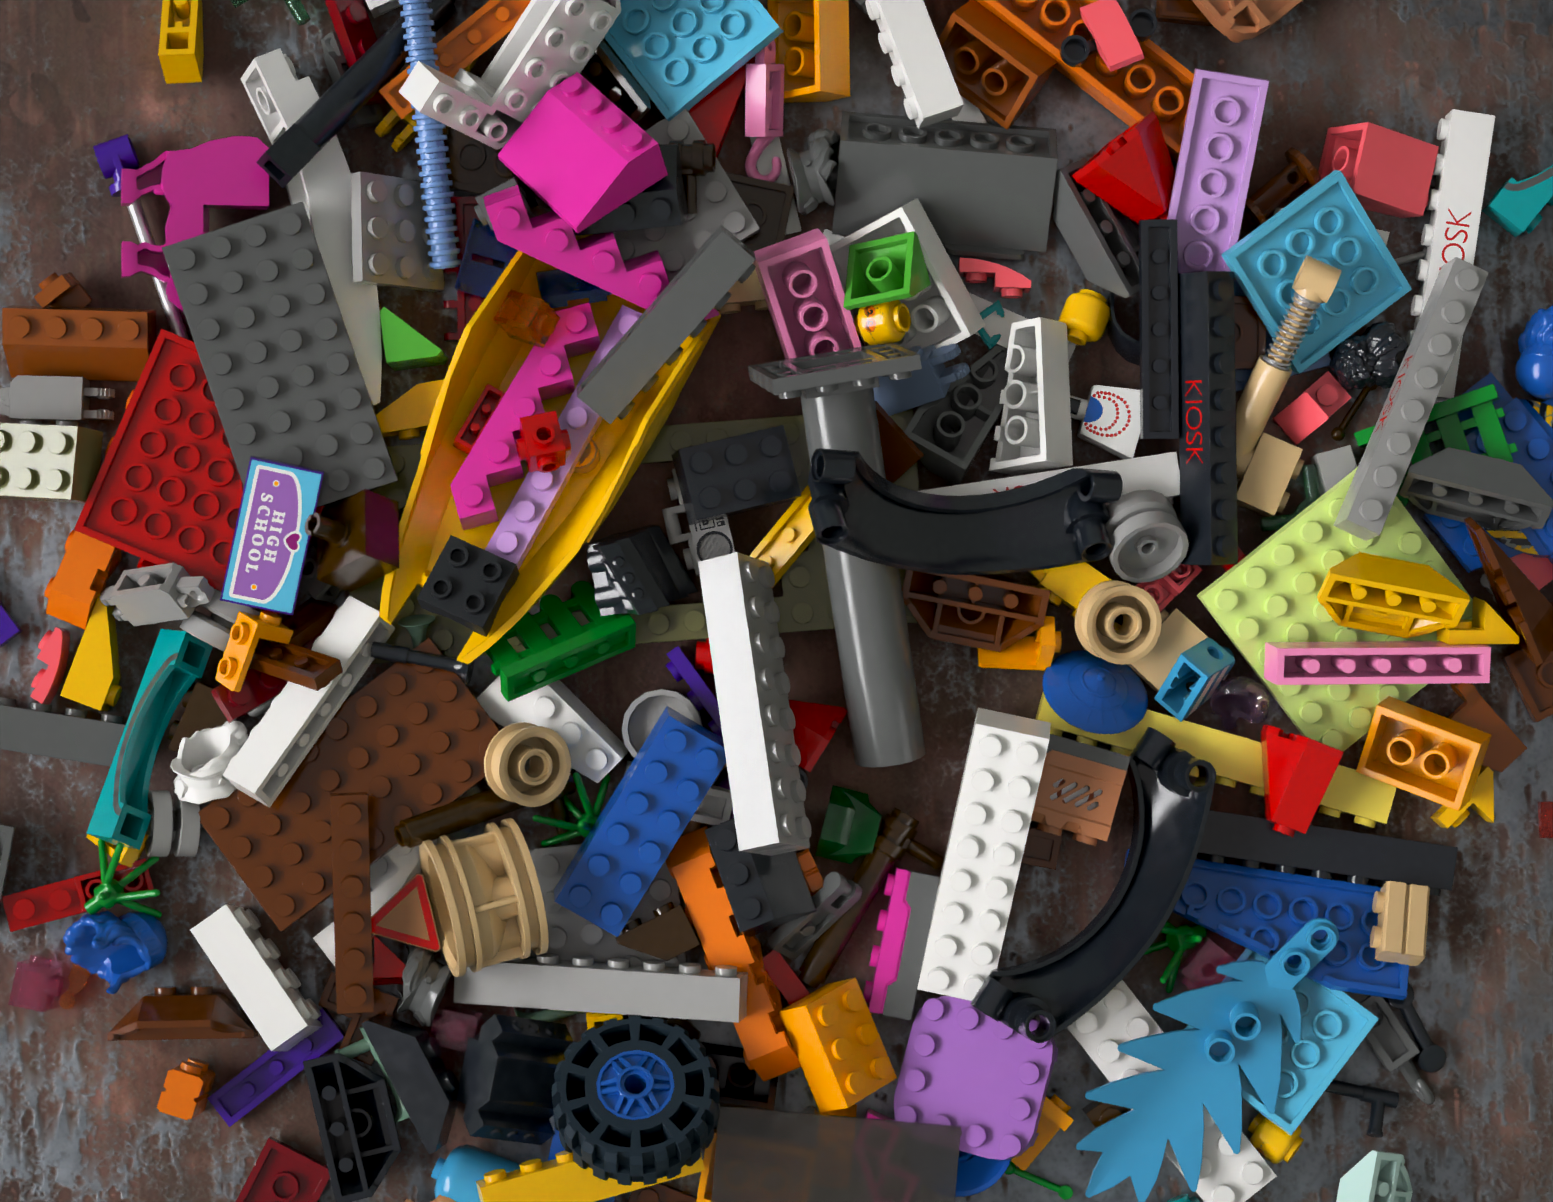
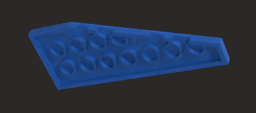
M1127 849V851H1126V854H1125V864H1126L1127 857H1128V853H1129V850H1130V849ZM1200 859L1195 860L1186 885L1172 912L1268 959H1271L1310 920L1315 918L1329 919L1338 929V943L1305 977L1332 990L1404 1000L1407 997L1409 965L1377 961L1375 959L1376 948L1370 947L1372 927L1378 924V913H1373L1372 911L1373 897L1375 891H1380L1382 887ZM1318 930L1314 932L1313 937L1315 939H1323L1327 932L1325 930ZM1292 955L1287 959V962L1292 965L1297 964L1301 957Z

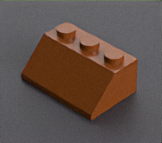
M970 0L954 11L939 37L940 45L960 95L1006 130L1014 124L1040 92L1057 64L1056 60L976 0Z

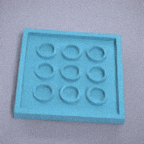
M620 0L621 12L604 38L661 113L670 121L684 109L690 110L783 33V30L759 0Z
M1339 170L1331 172L1221 254L1230 271L1234 272L1235 279L1272 338L1277 337L1275 332L1280 331L1278 329V326H1282L1280 321L1285 320L1283 315L1288 314L1286 309H1290L1289 303L1294 302L1292 297H1294L1293 293L1295 291L1292 289L1300 266L1307 255L1341 270L1339 280L1327 303H1321L1320 307L1316 309L1317 313L1313 314L1314 319L1310 320L1311 325L1307 326L1308 331L1304 332L1306 336L1302 338L1303 342L1299 343L1300 348L1296 349L1297 354L1293 355L1294 360L1291 361L1292 365L1290 367L1294 373L1298 374L1412 290L1343 173Z
M1246 948L1237 961L1258 960L1266 963L1269 959ZM1225 975L1221 982L1234 981L1238 979ZM1303 977L1293 987L1300 1004V1042H1294L1281 1016V1079L1275 1112L1273 1114L1268 1112L1238 1064L1242 1100L1290 1136H1292L1379 1020L1378 1017L1343 991L1329 989L1307 977ZM1187 1025L1185 1029H1197V1028H1195V1027H1193V1026H1190V1025Z

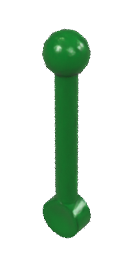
M1010 1161L1005 1171L1006 1175L1016 1174L1053 1190L1064 1200L1070 1199L1073 1195V1190L1069 1185L1059 1186L1025 1170H1021L1012 1161Z

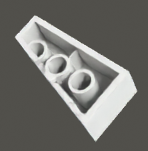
M1043 317L1012 323L1005 370L1009 372L1005 389L1001 390L999 404H1004L1001 425L996 426L994 440L998 441L996 457L990 460L989 471L1016 476L1073 466L1066 323Z
M499 675L477 698L490 718L503 727L513 723L527 722L557 732L569 748L571 768L596 783H599L628 753L625 744L560 680L508 702L501 693Z

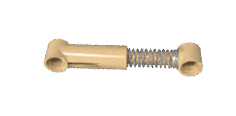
M1308 255L1302 262L1292 289L1295 291L1293 293L1294 297H1292L1294 302L1289 303L1291 308L1286 309L1288 314L1283 315L1285 320L1280 321L1282 326H1278L1280 331L1275 332L1277 337L1272 338L1274 343L1269 344L1271 349H1267L1269 354L1259 356L1236 404L1237 478L1239 479L1245 474L1254 454L1255 446L1292 373V369L1289 366L1292 365L1291 361L1294 360L1293 355L1297 354L1296 349L1300 348L1299 343H1302V338L1306 336L1304 332L1308 331L1307 326L1311 325L1310 320L1314 319L1313 314L1317 313L1316 309L1320 307L1321 303L1328 302L1341 274L1340 269Z

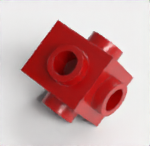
M556 410L521 417L520 438L516 439V447L520 461H527L529 472L539 471L548 473L557 470L560 466H564L566 451H571V443L567 429H560Z

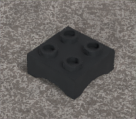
M451 535L420 591L417 600L421 608L454 620L472 631L487 637L504 598L515 584L520 573L515 563Z

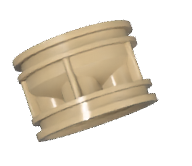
M503 819L500 823V828L494 822L485 825L483 834L465 839L450 841L448 836L442 835L437 839L436 845L430 839L422 841V844L419 845L421 874L424 875L441 950L450 971L455 977L464 976L466 974V967H469L475 973L481 971L484 967L516 958H528L531 950L536 955L544 954L548 951V924L541 888L528 846L514 819Z

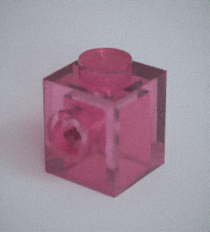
M1204 937L1180 966L1179 972L1185 976L1181 982L1190 990L1221 983L1226 975L1217 973V966L1235 962L1236 960L1211 939Z
M30 955L29 960L18 961L8 1005L40 1012L52 1010L54 998H59L63 988L64 977L59 976L61 967L51 965V958L38 955Z
M446 1006L442 1014L436 1013L431 1035L437 1036L436 1041L441 1047L466 1052L468 1037L478 1035L482 1013Z

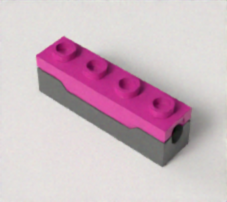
M896 867L894 875L888 874L886 878L884 895L890 896L887 910L880 909L876 930L882 931L880 946L873 945L869 966L875 967L873 982L866 980L863 991L864 999L868 1003L869 1011L872 1013H882V1015L911 1020L940 880V877L937 875L912 870L908 871L907 869Z

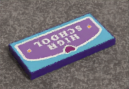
M256 456L250 457L220 597L221 601L293 615L310 535H307L305 532V523L309 515H314L316 512L324 471Z

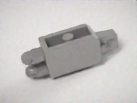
M17 375L10 382V387L0 388V415L9 416V419L20 422V424L42 425L43 422L56 423V425L78 426V423L89 424V420L110 421L114 420L113 411L107 409L89 410L90 398L104 400L115 398V389L90 388V380L84 377Z
M166 563L124 570L116 585L105 588L99 597L105 606L116 605L112 612L116 620L129 621L133 626L187 619L194 612L196 606L211 601L215 590L208 584L204 576H190L183 566L176 563Z

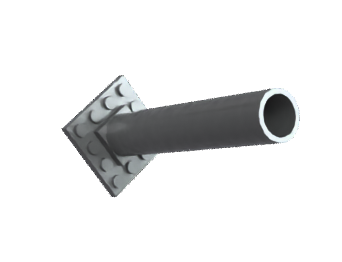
M887 343L748 366L750 381L766 389L767 392L779 395V399L801 397L810 462L813 452L818 448L859 451L864 461L872 470L886 479L873 388L880 387L879 376H889L890 380L912 377L911 371L922 369L920 354L896 344ZM823 545L855 764L861 767H887L917 760L926 754L899 568L866 561Z

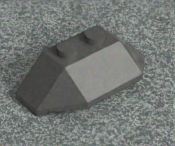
M1083 158L1056 171L1053 219L1086 279L1127 298L1139 292V224L1074 180L1072 175L1087 162Z
M1451 447L1409 466L1399 490V495L1408 498L1415 506L1427 514L1464 522L1463 519L1471 517L1481 527L1493 530H1520L1528 527L1543 529L1553 509V499L1521 464Z

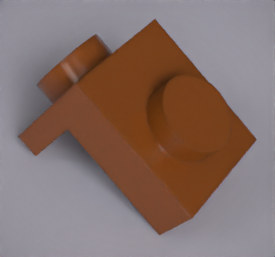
M56 272L51 274L38 285L42 290L34 296L42 308L48 306L85 308L92 302L90 295L71 272L58 276Z

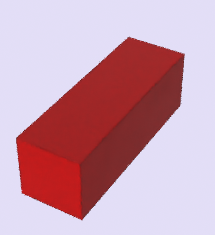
M487 383L454 439L453 446L466 454L470 453L503 398L504 392Z
M772 949L763 956L765 971L790 1005L810 994L781 953Z

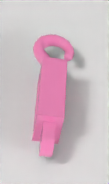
M774 40L755 55V64H746L745 137H756L746 157L745 171L748 177L775 182L781 173L782 165L780 158H772V170L768 175H761L758 172L757 160L775 137L783 136L784 64H775L776 45Z

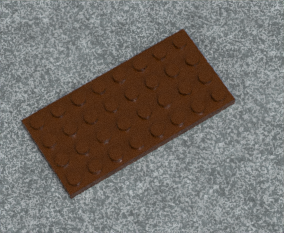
M431 638L426 639L413 649L443 655ZM396 662L344 701L270 808L236 788L229 797L214 800L198 812L200 823L280 932H285L333 895L330 793H368L369 855L371 866L399 845L395 837L394 827L398 826L401 820L457 801L486 779L484 756L489 743L500 730L457 674L442 669Z

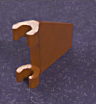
M1451 683L1449 685L1450 688L1464 702L1447 718L1491 734L1492 736L1482 766H1488L1490 769L1498 772L1504 771L1527 747L1482 698L1472 683Z

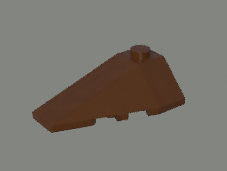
M1471 517L1463 519L1503 620L1519 636V644L1515 645L1536 666L1544 663L1553 651V601L1549 602L1476 521Z

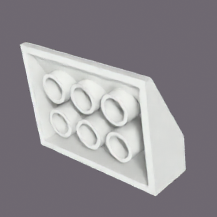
M918 198L829 246L845 293L849 245L913 231L918 235L931 285L913 297L900 299V302L904 303L909 310L911 325L902 340L893 344L906 349L914 346L924 348L934 344L937 349L949 344L958 343L986 325ZM859 308L850 310L853 321L855 315L858 314ZM860 335V337H861V339H862L864 345H865V346L869 345L868 343H866V342L864 341V339H863L862 336Z

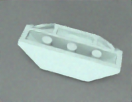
M1372 1150L1340 1179L1336 1202H1411L1413 1190L1408 1172L1404 1166V1155Z

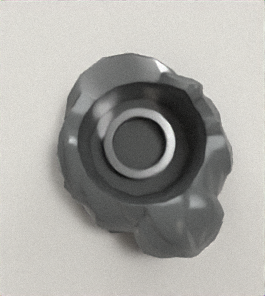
M827 128L811 132L807 138L809 150L798 153L793 149H787L798 212L804 216L815 210L818 204L823 202L835 206L840 135Z
M406 944L408 958L402 973L403 984L397 985V990L403 1002L398 1007L397 1013L409 1010L413 1012L414 1018L422 1027L424 1025L431 1027L452 977V972L447 964L435 961V954L437 952Z

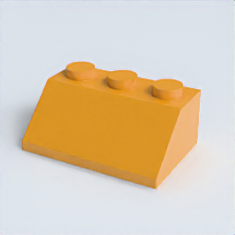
M768 0V13L783 30V33L775 38L774 41L776 45L775 64H784V103L827 102L850 97L849 0Z

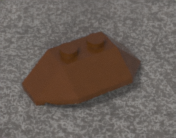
M906 570L902 586L904 603L928 638L996 652L1003 651L1033 631L1043 627L1051 592L1050 589L993 574L950 575Z
M175 986L154 987V993L144 996L108 1033V1041L255 1038L259 1036V1032L249 1017L223 992H213V986H192L191 993H177Z

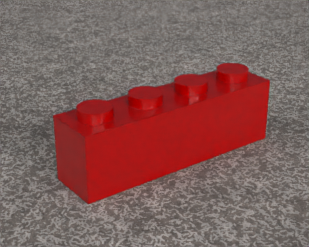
M755 56L688 110L707 143H714L717 159L746 89V64H755Z

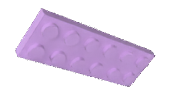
M1195 68L1167 219H1177L1178 273L1203 271L1231 272L1221 254L1235 245L1239 239L1269 85L1268 79Z

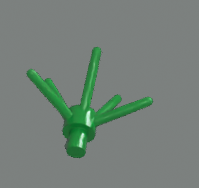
M578 772L573 773V779L585 813L583 814L566 796L564 801L566 808L578 819L576 823L540 815L532 817L534 822L570 830L569 832L543 840L541 842L542 847L557 844L578 836L587 837L600 815L610 781L609 774L602 780L594 809H592L580 774Z
M99 839L102 883L94 889L95 896L84 904L86 911L94 915L103 907L110 909L118 903L160 918L162 916L161 911L132 901L135 899L157 897L160 895L158 889L125 893L123 889L158 862L159 857L149 858L118 882L113 877L124 845L123 843L117 844L108 867L106 842Z
M1167 921L1161 930V933L1166 934V940L1152 944L1144 953L1146 955L1167 947L1174 952L1172 959L1160 978L1162 984L1167 982V993H1172L1184 952L1194 948L1196 942H1201L1202 938L1206 936V929L1203 926L1195 925L1189 927L1184 924L1175 927Z

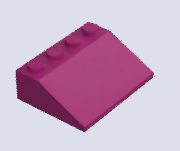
M576 72L548 90L498 153L499 160L577 233L668 175L659 143L579 72Z

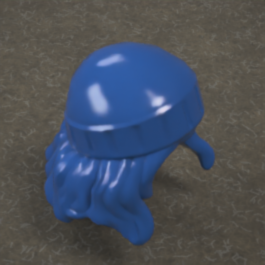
M1552 305L1548 309L1540 308L1534 313L1530 321H1527L1525 330L1518 338V347L1521 355L1515 365L1516 379L1524 391L1541 399L1553 398Z
M102 911L94 915L88 913L74 922L63 936V941L67 945L65 953L71 955V962L78 964L84 969H88L91 975L98 974L101 979L108 981L110 987L106 992L109 994L118 992L121 985L132 977L162 963L168 947V938L163 924L156 917L142 912H130L119 917L110 911Z

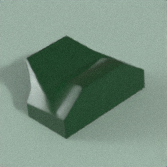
M832 786L815 856L851 864L855 858L873 852L882 815L871 805L868 794Z

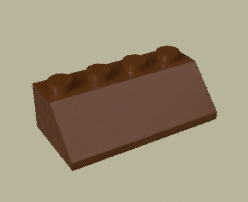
M15 305L2 308V345L11 378H15L17 375L84 377L88 380L139 381L156 342V310L49 306L42 308L41 306Z

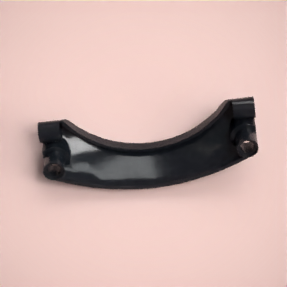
M818 448L813 452L810 462L808 486L812 500L809 503L808 510L817 542L866 561L900 569L936 574L985 575L1016 573L1083 562H1094L1109 556L1113 547L1105 526L1110 519L1106 503L1113 504L1120 499L1123 482L1121 475L1117 471L1073 468L1036 483L996 493L968 496L935 495L913 491L884 479L872 470L864 461L859 451Z
M1151 727L1147 728L1130 755L1131 758L1127 770L1134 806L1131 846L1119 882L1109 900L1084 930L1055 951L1020 965L992 970L970 1003L972 1006L1031 1041L1044 1043L1100 1002L1129 973L1166 924L1181 896L1196 860L1204 835L1216 781V771L1210 762L1195 758L1187 751L1175 748L1176 744L1170 738ZM1197 766L1199 776L1194 783H1191L1189 773L1193 767ZM1039 1015V1027L1034 1031H1030V1020L1034 1016Z

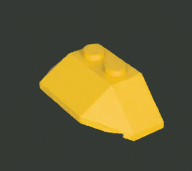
M1362 552L1330 568L1317 596L1319 603L1324 606L1338 626L1402 638L1429 634L1444 627L1446 629L1457 627L1470 601L1467 593L1429 565Z

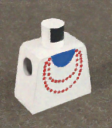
M1093 385L1087 400L1070 395L1071 418L1081 421L1077 437L1122 459L1133 458L1140 436V390Z

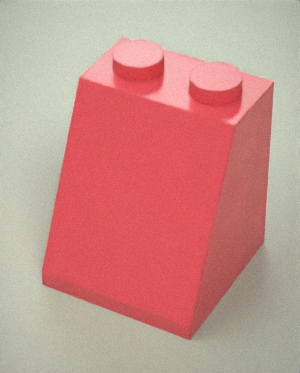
M1370 122L1330 127L1327 131L1318 173L1322 180L1334 170L1341 171L1365 210L1399 218L1420 217L1424 215L1425 208L1429 202L1428 193L1439 146Z

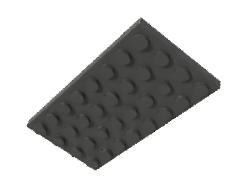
M303 202L162 247L243 486L245 485L251 456L324 471L316 508L348 498L364 489L372 490L398 481Z

